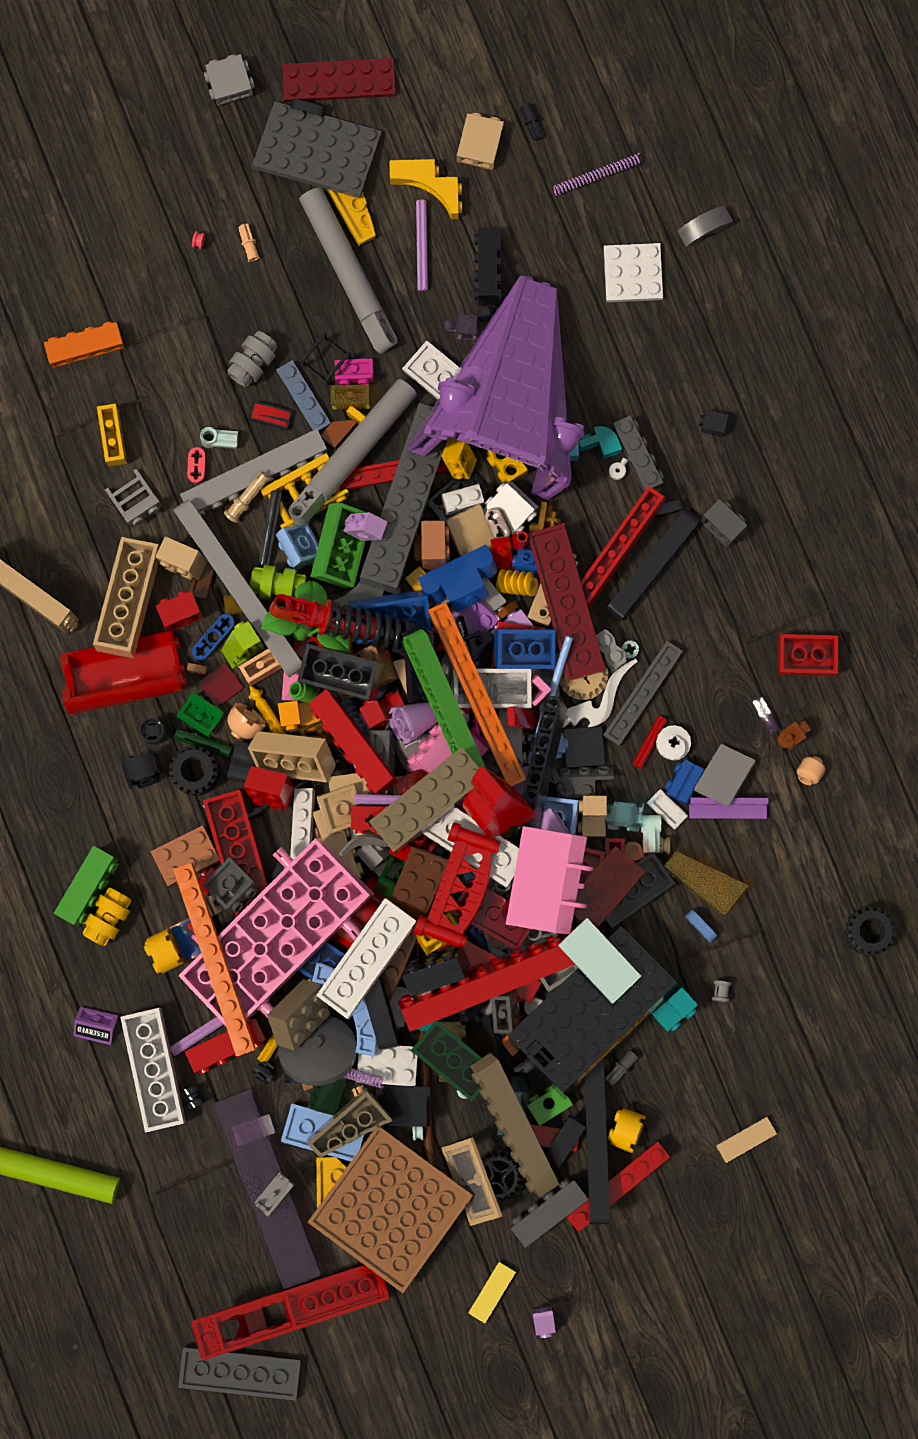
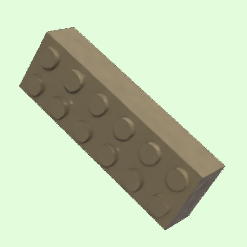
M461 747L369 822L396 855L464 800L466 795L473 789L471 781L479 767Z

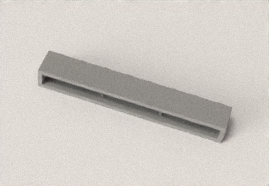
M315 429L183 492L180 496L183 502L189 499L202 517L206 514V511L219 509L223 506L222 503L227 501L233 502L236 497H240L260 471H264L269 475L270 479L265 484L269 485L274 482L275 478L291 473V470L300 468L321 455L328 453L318 429Z

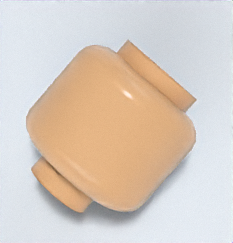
M816 756L804 758L797 769L798 779L805 785L817 784L825 773L823 761Z

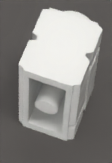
M479 484L442 494L446 515L467 510L477 504H484Z

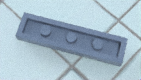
M293 360L276 369L311 429H318V432L327 428L331 423Z

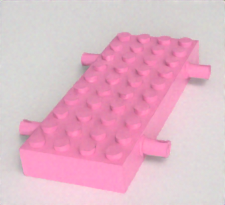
M315 838L295 859H292L282 847L279 848L273 856L285 867L284 870L218 936L247 1021L259 1010L267 1017V1014L274 1008L269 1003V999L339 929L343 928L353 940H356L362 931L351 921V917L374 893L321 838ZM193 935L191 938L198 944L196 936ZM201 953L179 977L225 1025Z

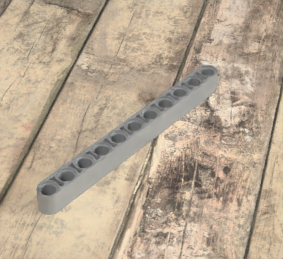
M187 499L174 508L173 511L286 675L290 678L299 672L302 662L285 637L262 629V623L267 611L191 501Z

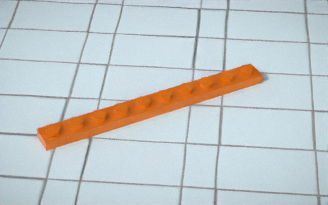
M445 602L429 609L430 618L504 781L513 786L526 780L447 603Z
M189 863L175 868L173 871L235 1054L239 1056L254 1051L256 1047L194 864Z

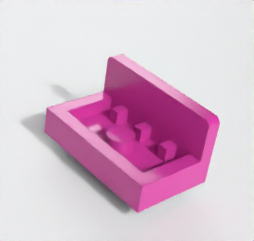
M373 359L345 360L335 372L336 384H339V386H350L351 383H358V385L365 386L373 383ZM335 360V366L340 362V360Z

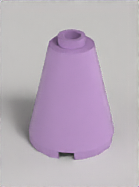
M429 702L396 706L389 712V714L392 713V718L389 719L392 731L397 739L402 738L404 740L402 742L404 744L412 742L438 722Z

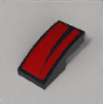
M254 401L248 420L265 426L270 425L287 430L292 411Z

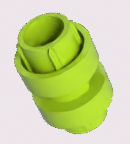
M264 565L263 568L256 567L253 569L250 588L254 593L259 594L260 599L272 600L273 595L278 594L295 597L297 587L307 582V577L297 574V569L285 568L284 573L277 572V566Z

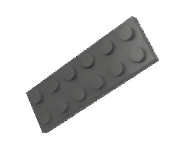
M183 1347L178 1388L296 1401L301 1359L228 1352L201 1361L198 1348Z

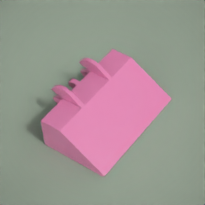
M523 826L506 925L570 934L575 907L587 908V904L576 902L578 888L584 889V884L579 883L581 870L593 871L594 867L582 865L587 837Z

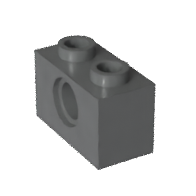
M517 988L491 999L494 1033L510 1034L520 1024Z

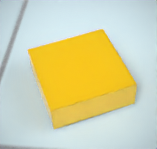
M353 406L348 408L347 416L360 424L365 415Z

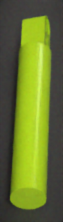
M0 1147V1175L110 1204L114 1203L120 1183V1178Z

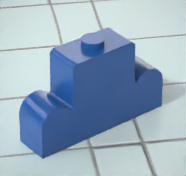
M485 544L418 577V581L424 593L428 595L429 602L437 604L447 596L454 611L458 612L489 596L482 578L493 577L498 569Z

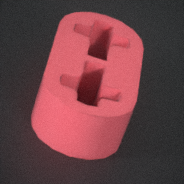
M195 447L188 454L187 475L190 482L200 484L205 480L206 454L203 449ZM196 452H199L202 458L198 459V464H196L195 458L192 457L196 455ZM195 468H198V472L201 474L197 480L191 476L195 474Z

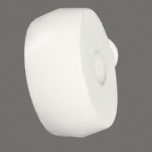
M622 458L620 463H613L609 467L608 472L612 479L621 480L625 477V465L628 462L626 458Z

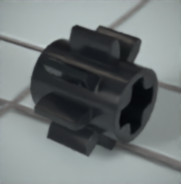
M261 1061L252 1072L255 1075L253 1080L259 1085L263 1082L268 1085L276 1075L273 1071L275 1066L269 1061L266 1064Z

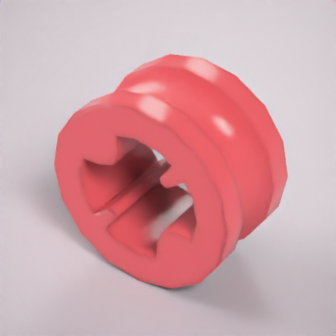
M195 231L192 248L197 246L202 250L205 242V233L199 234L198 231Z

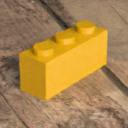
M116 404L98 406L97 411L105 462L109 467L127 464L119 409Z

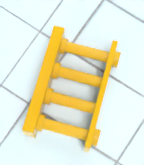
M327 453L263 487L260 490L265 500L268 498L270 500L271 491L286 489L295 501L299 496L295 483L302 480L308 484L312 479V474L319 471L330 458ZM338 488L334 496L325 501L315 514L328 508L331 503L345 502L349 496L348 490L341 491ZM281 502L279 513L285 522L280 525L281 529L296 525Z

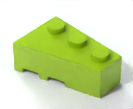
M242 621L234 626L235 630L230 633L221 649L232 669L265 650L249 622L244 623Z

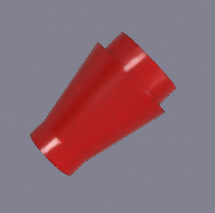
M524 531L513 533L510 538L512 547L517 550L525 549L529 544L527 533ZM518 536H519V537L522 536V537L524 538V540H523V541L519 540Z

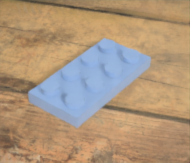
M292 1103L281 1142L312 1150L307 1144V1139L334 1115ZM364 1135L327 1155L352 1161L361 1148Z

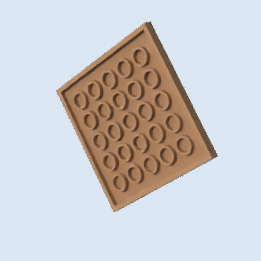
M378 1127L371 1133L308 1223L400 1292L404 1293L473 1195L384 1129Z

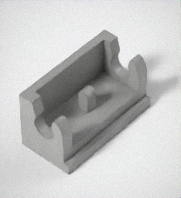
M279 1172L254 1202L255 1206L263 1210L265 1215L269 1216L295 1184Z

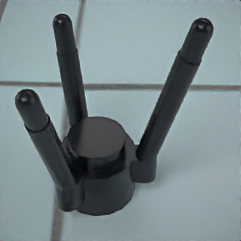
M477 630L473 634L462 637L463 641L476 638L475 645L477 648L470 654L473 663L489 648L488 646L494 643V635L489 630H484L483 632Z

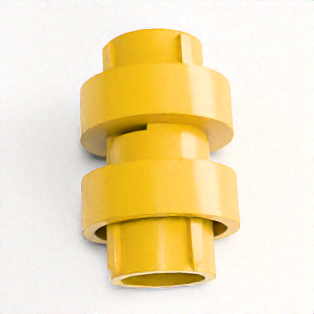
M108 888L105 895L100 894L94 903L99 907L95 915L89 913L83 922L87 925L83 935L101 946H105L109 939L114 940L119 932L115 925L119 919L126 920L130 913V910L127 908L131 899L113 888Z

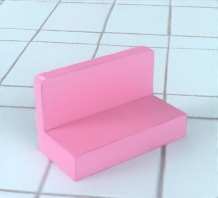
M532 674L531 683L538 690L531 696V704L536 706L552 689L539 676Z

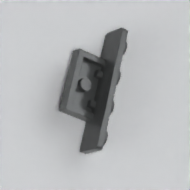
M601 766L591 769L581 767L579 769L562 768L556 770L560 782L565 785V796L563 797L557 793V798L571 799L595 796V780L614 779L613 768Z

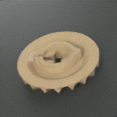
M605 665L606 671L587 676V683L584 678L569 682L564 668L559 683L564 692L572 698L579 700L592 699L604 690L608 680V669Z

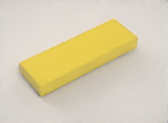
M498 1262L468 1313L486 1323L516 1272L503 1263Z

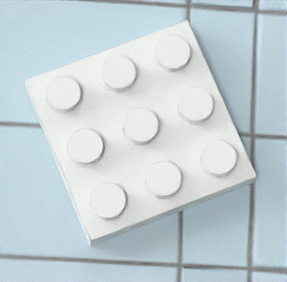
M660 243L604 246L606 302L663 300Z

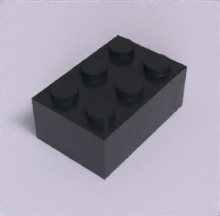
M449 945L445 950L439 952L436 950L421 958L419 956L411 958L405 967L402 978L410 997L466 979L471 965L463 947L459 948Z

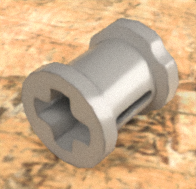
M714 981L715 993L712 1000L729 1002L728 990L731 983Z

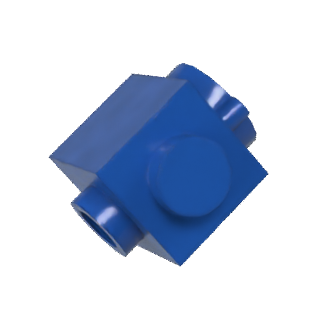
M518 550L517 556L514 555L512 561L515 571L532 572L534 578H538L532 550Z

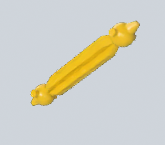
M250 686L249 699L256 701V707L272 733L285 734L267 701L261 697L263 691Z

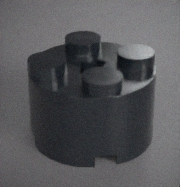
M152 749L141 752L139 756H128L123 759L121 767L129 789H133V786H138V789L146 788L158 783L159 777L165 778L157 753H153Z

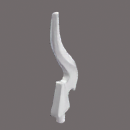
M637 659L624 664L612 674L607 682L599 708H593L591 701L568 708L563 728L569 723L575 727L583 718L589 720L588 728L598 726L607 720L612 711L619 682L623 675L638 662Z

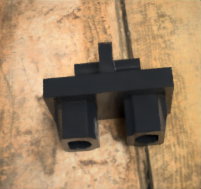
M484 1001L455 1013L452 1016L453 1022L462 1019L466 1025L478 1026L481 1023L480 1011L488 1005V1002Z

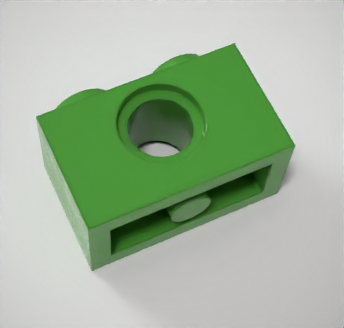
M552 1086L546 1088L545 1091L547 1093L542 1096L537 1094L528 1100L530 1103L527 1106L539 1126L573 1105L568 1097L564 1100ZM546 1098L554 1100V1106L551 1109H546L543 1106V1101Z

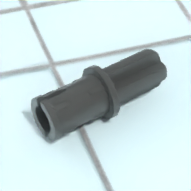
M629 1050L619 1063H615L616 1066L605 1077L606 1082L613 1086L624 1073H628L627 1070L639 1058Z

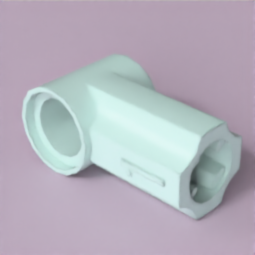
M206 427L200 433L201 443L206 448L222 447L237 449L238 431L215 430L211 427ZM207 434H211L214 436V439L206 441L204 437Z
M641 815L643 853H660L661 815Z

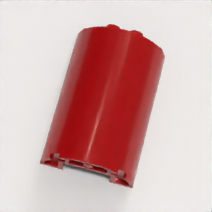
M173 630L139 637L134 658L99 652L95 647L60 654L61 668L66 680V689L62 690L63 704L68 715L184 691V687L187 686L186 670L184 663H180L178 648H180L179 638L174 637Z

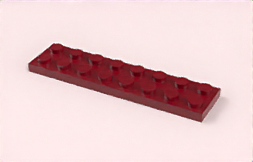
M562 523L527 534L554 630H556L555 636L560 652L566 635L573 637L564 666L568 681L606 671L565 524Z

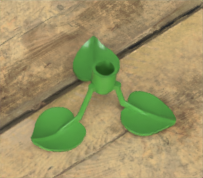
M314 581L300 584L295 592V598H303L311 602L315 600L320 604H325L327 600L323 587ZM270 611L266 614L262 623L263 630L284 636L293 633L294 639L300 642L305 641L308 636L312 637L313 634L318 632V628L311 631L312 628L307 627L305 624L276 618L271 615ZM330 631L329 635L317 634V639L323 646L338 652H349V636L347 640H343L342 633H338L336 638L332 637V631Z

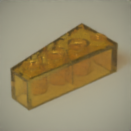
M677 851L674 852L664 865L669 874L721 916H724L749 886Z

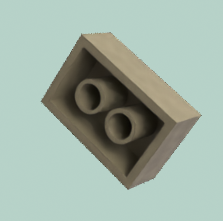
M303 979L267 1014L277 1045L295 1051L330 1015L327 1003L316 996L322 988L320 984Z

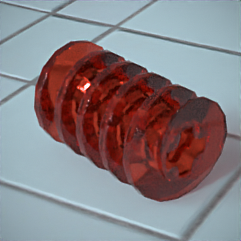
M419 769L401 776L396 783L397 792L399 795L404 794L429 773Z

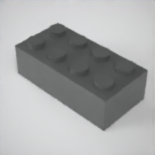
M568 1178L564 1179L559 1183V1189L555 1192L550 1190L543 1196L544 1200L539 1204L534 1202L527 1208L528 1212L522 1216L520 1213L511 1220L512 1225L510 1227L525 1248L588 1200L573 1178L571 1180Z

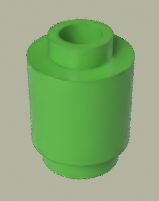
M297 681L292 683L289 688V693L293 699L309 704V702L317 697L316 687Z

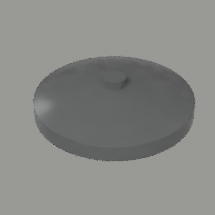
M328 1016L295 1051L278 1046L280 1064L289 1077L302 1084L319 1086L337 1081L352 1068L357 1055L355 1053L357 1045L355 1036L349 1026L335 1017Z

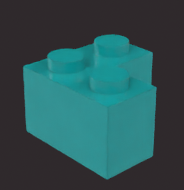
M679 988L651 1015L666 1032L670 1029L673 1032L681 1025L679 1021L682 1018L686 1017L689 1019L697 1011L695 1007L698 1004L683 988Z

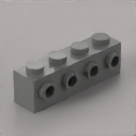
M628 416L613 423L612 430L618 437L621 448L642 492L644 493L648 486L654 490L662 488L663 474L660 470L657 471L654 465L656 460L653 454H649L646 449L648 444L644 436L641 437L638 432L640 428L635 419L632 420L631 416Z

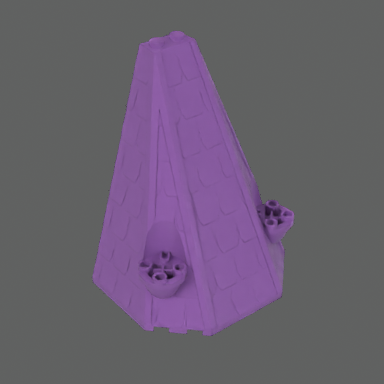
M520 276L454 376L446 378L445 381L439 383L440 397L408 444L407 451L426 456L439 442L449 440V437L455 438L456 436L459 442H466L538 468L531 495L549 500L569 486L571 481L569 452L577 445L579 440L584 438L585 433L583 425L566 422L567 411L557 289L551 287L548 283L536 282L529 276Z

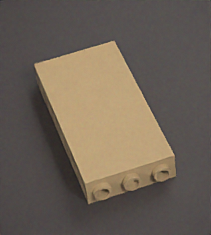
M0 560V586L67 635L69 632L75 631L79 624L77 623L79 619L68 608Z

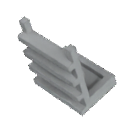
M137 469L133 470L137 477L113 494L109 488L105 489L131 528L140 524L145 518L153 515L162 507ZM141 482L143 484V487L118 503L115 499L137 483ZM145 491L149 493L147 498L124 512L123 506Z

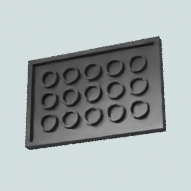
M274 101L252 164V169L360 198L382 131L326 115L321 117L298 109H291L290 105Z

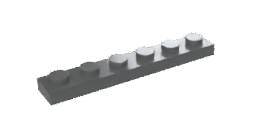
M666 641L603 736L620 746L683 651Z

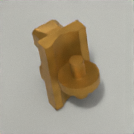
M547 502L537 505L539 508L535 511L537 513L535 517H539V523H531L529 533L561 524V520L556 518L557 512H552L553 506L548 505Z

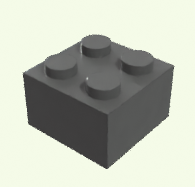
M719 499L703 515L700 523L728 549L743 534L747 525L745 524L746 520L740 514L736 515L731 510L732 507L728 502H722Z

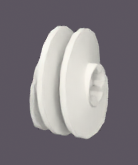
M676 725L668 726L662 729L657 737V750L666 759L680 760L690 750V736L682 727ZM673 738L678 742V745L674 748L669 743Z

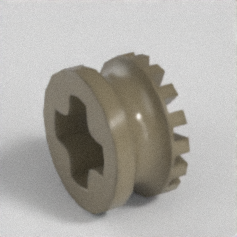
M660 837V854H663V852L670 854V837L666 839Z

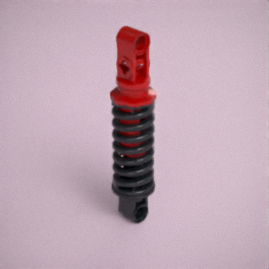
M278 594L270 606L272 616L294 623L305 624L310 628L312 626L317 627L319 635H329L330 631H332V637L336 638L338 633H342L343 640H347L350 635L352 636V642L355 643L358 641V638H362L363 645H367L368 641L372 640V647H377L379 640H382L381 648L383 650L388 648L390 642L393 643L392 652L399 653L404 656L403 632L414 628L413 620L403 619L401 622L398 617H394L391 620L389 615L381 617L378 612H374L371 615L369 610H364L361 613L360 608L354 607L351 610L349 605H344L341 608L340 603L330 599L326 600L325 604H320L315 600L311 602L303 598ZM433 632L435 651L441 640L439 635Z

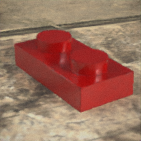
M509 536L491 539L492 557L497 565V572L501 569H514L512 566L513 559Z

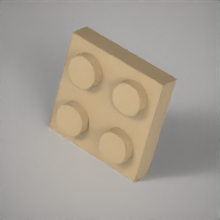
M354 784L316 796L327 834L351 827V805H356L354 804V796L357 794Z

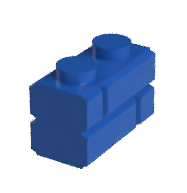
M685 759L682 763L678 762L673 771L676 773L674 779H669L664 788L667 790L666 795L687 805L696 784L705 770Z

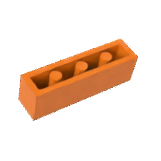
M106 322L101 327H88L83 332H70L65 337H52L47 342H44L48 361L52 369L125 348L117 322Z

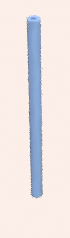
M566 635L550 684L552 690L547 694L546 699L556 694L573 640L571 636ZM531 750L529 751L526 761L529 764L532 756Z

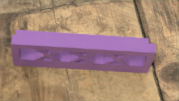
M690 798L689 819H767L768 798H734L729 807L710 798Z

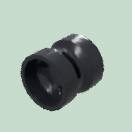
M198 1084L180 1092L182 1098L187 1102L186 1107L188 1110L206 1102L199 1093L200 1088Z

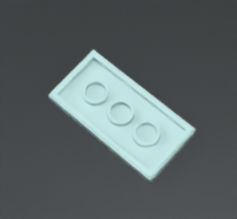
M588 918L581 922L558 944L561 950L612 1004L641 977Z

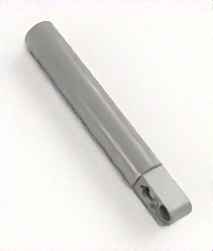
M322 188L309 190L299 198V201L374 349L378 353L383 354L397 344V337Z
M397 379L291 504L289 514L296 525L303 526L313 517L417 397V393L408 383ZM303 512L301 515L295 516L297 513Z

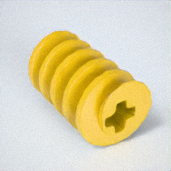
M501 569L496 580V589L499 593L534 596L539 587L538 579L534 578L532 572L526 573L525 571L519 572L518 570L513 572L512 570L506 571Z

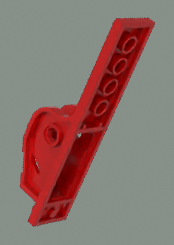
M362 1265L298 1287L241 1303L190 1322L201 1361L390 1298L384 1279L367 1266ZM283 1302L288 1321L267 1327L262 1307ZM228 1319L237 1320L239 1323L237 1334L232 1339L223 1338L220 1333L223 1322Z

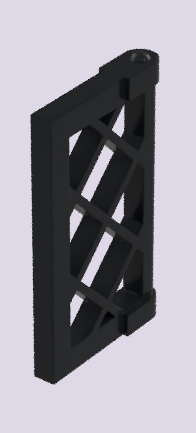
M474 470L471 474V482L460 481V479L453 477L429 497L427 505L441 521H445L460 513H453L446 518L443 514V509H445L443 501L442 506H438L433 502L439 495L445 494V491L454 483H457V490H459V484H470L471 486L479 484L482 489V496L490 491Z

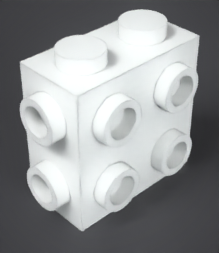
M512 481L507 484L502 483L496 490L498 494L494 498L491 496L484 503L486 507L483 509V512L486 513L490 508L498 507L503 511L512 534L517 531H523L525 528L523 524L527 520L530 522L537 515L535 511L539 507ZM492 511L490 518L495 519L497 522L498 513H493ZM500 528L503 535L507 534L506 530L502 531Z

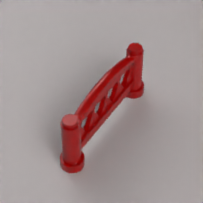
M453 822L447 839L454 842L452 852L429 916L427 918L420 915L414 934L418 936L423 934L450 945L464 948L468 937L464 935V932L473 921L483 902L490 878L492 854L498 853L501 842L463 828L461 824ZM480 853L482 855V860L479 862L480 866L474 870L463 856ZM474 872L476 878L472 880L473 886L466 888L457 875ZM468 891L469 897L465 899L466 905L464 907L458 906L450 894ZM460 909L462 911V916L459 918L460 922L457 926H453L444 915V912Z

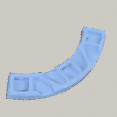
M317 962L312 981L324 985L335 969ZM363 999L352 1014L357 1031L355 1053L375 1057L377 1041L366 1002Z

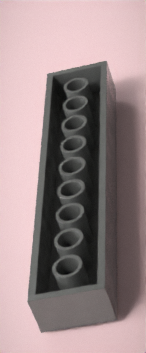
M421 403L418 405L380 516L381 519L387 521L385 531L381 540H372L360 575V583L394 594L398 592L442 461L441 455L448 441L442 440L426 456L407 451L408 444L433 408Z

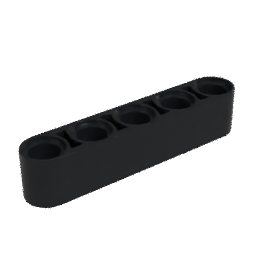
M381 973L364 997L380 1051L400 1046L398 1030Z

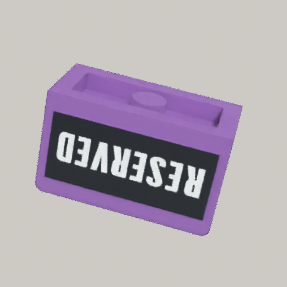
M80 1007L75 1018L73 1035L111 1045L118 1015Z

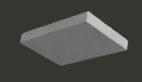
M721 744L696 784L694 791L729 807L753 768L755 760Z

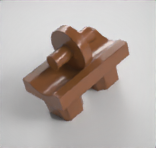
M805 721L800 724L794 722L779 733L778 743L783 748L792 749L807 738L805 734L811 729Z

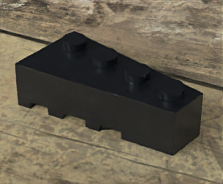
M500 227L478 228V234H474V245H478V252H474V264L478 263V270H474V282H478V289H474L475 300H478V306H500Z

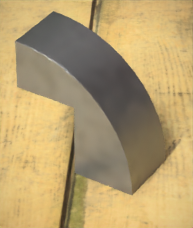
M720 206L696 217L677 231L685 246L688 247L697 244L708 234L721 232L733 220L725 206Z

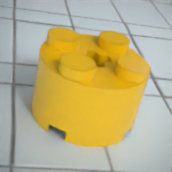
M165 929L146 939L144 949L148 956L152 955L153 967L157 974L160 972L163 974L184 964L183 957L179 958L178 956L180 951L172 933L169 934V929Z
M623 1108L622 1111L618 1110L614 1119L617 1122L615 1129L611 1128L608 1135V1140L611 1141L610 1145L633 1153L632 1144L637 1145L643 1128V1124L640 1122L641 1119L645 1120L646 1116Z

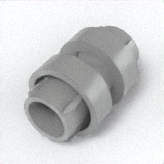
M261 331L256 332L253 337L248 336L241 345L244 352L242 354L236 352L229 361L231 366L227 370V374L243 387H247L251 381L257 382L263 374L260 368L262 364L269 366L275 358L273 352L277 348L276 342Z

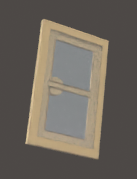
M473 1137L442 1147L441 1149L453 1181L473 1195L464 1207L470 1226L502 1217Z

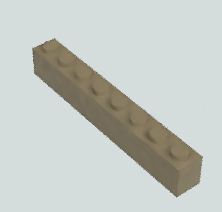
M488 1054L470 1066L473 1074H471L476 1084L480 1085L481 1089L479 1092L488 1101L489 1105L487 1108L493 1116L495 1115L497 1119L495 1124L500 1131H503L505 1136L502 1138L506 1145L511 1147L512 1152L510 1154L514 1161L518 1162L520 1166L518 1170L522 1177L526 1178L527 1182L525 1184L528 1190L541 1197L558 1186L559 1183L499 1060L492 1054Z

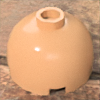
M235 703L227 719L228 726L232 730L231 734L238 739H253L257 731L262 732L266 727V721L255 710H252V712L246 710L247 705L242 703Z

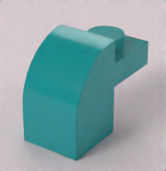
M594 427L593 436L587 434L584 435L583 439L579 440L580 452L598 446L603 460L622 452L617 435L607 427Z

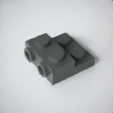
M230 857L202 884L230 914L239 912L243 908L242 903L247 898H253L257 893L256 889L259 887Z

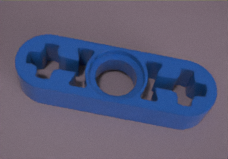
M221 615L193 646L192 654L196 660L204 661L208 659L234 629L235 621L231 615ZM223 619L226 621L230 619V627L225 626L222 629L225 632L223 635L219 630L215 629L217 626L219 629L223 626ZM213 632L219 635V639L215 643H211L208 640L209 634ZM204 640L207 642L209 646H212L211 649H209L208 646L204 649V652L206 653L204 656H197V649H203V647L205 646V644L202 643Z

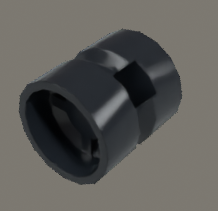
M147 718L140 724V736L150 745L161 744L166 739L167 729L160 720Z

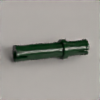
M180 728L177 729L174 737L175 740L188 743L190 746L202 747L205 750L227 758L230 757L233 746L200 736L197 732L191 733Z

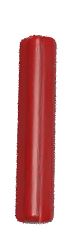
M662 716L656 718L632 762L635 767L641 769L656 744L659 733L667 724L666 718Z

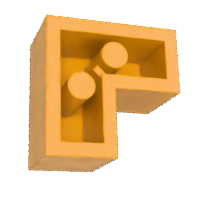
M298 701L278 703L281 727L287 733L299 732L301 728H306L307 731L316 730L318 726L322 725L320 718H315L310 710L312 708L309 704L298 703Z

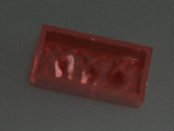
M614 846L584 881V889L578 888L576 902L587 904V908L575 907L574 915L582 922L588 918L598 928L645 871Z

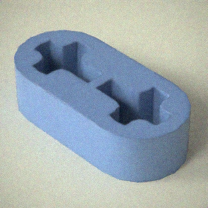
M691 910L685 915L686 919L709 943L717 937L714 931L695 911Z

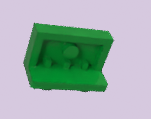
M191 692L187 702L177 713L179 719L207 737L218 726L223 716V711L218 706L210 704L201 695H196Z

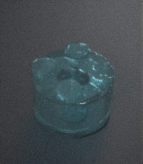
M607 801V815L604 824L608 825L607 829L619 830V826L627 827L628 831H638L639 827H643V803H640V807H637L635 802L614 801V805H609L610 801Z

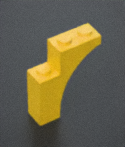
M435 159L390 160L391 185H410L431 193L444 205L451 219H458V213H462V201H458V195H462L461 183H458V177H439V166H435Z

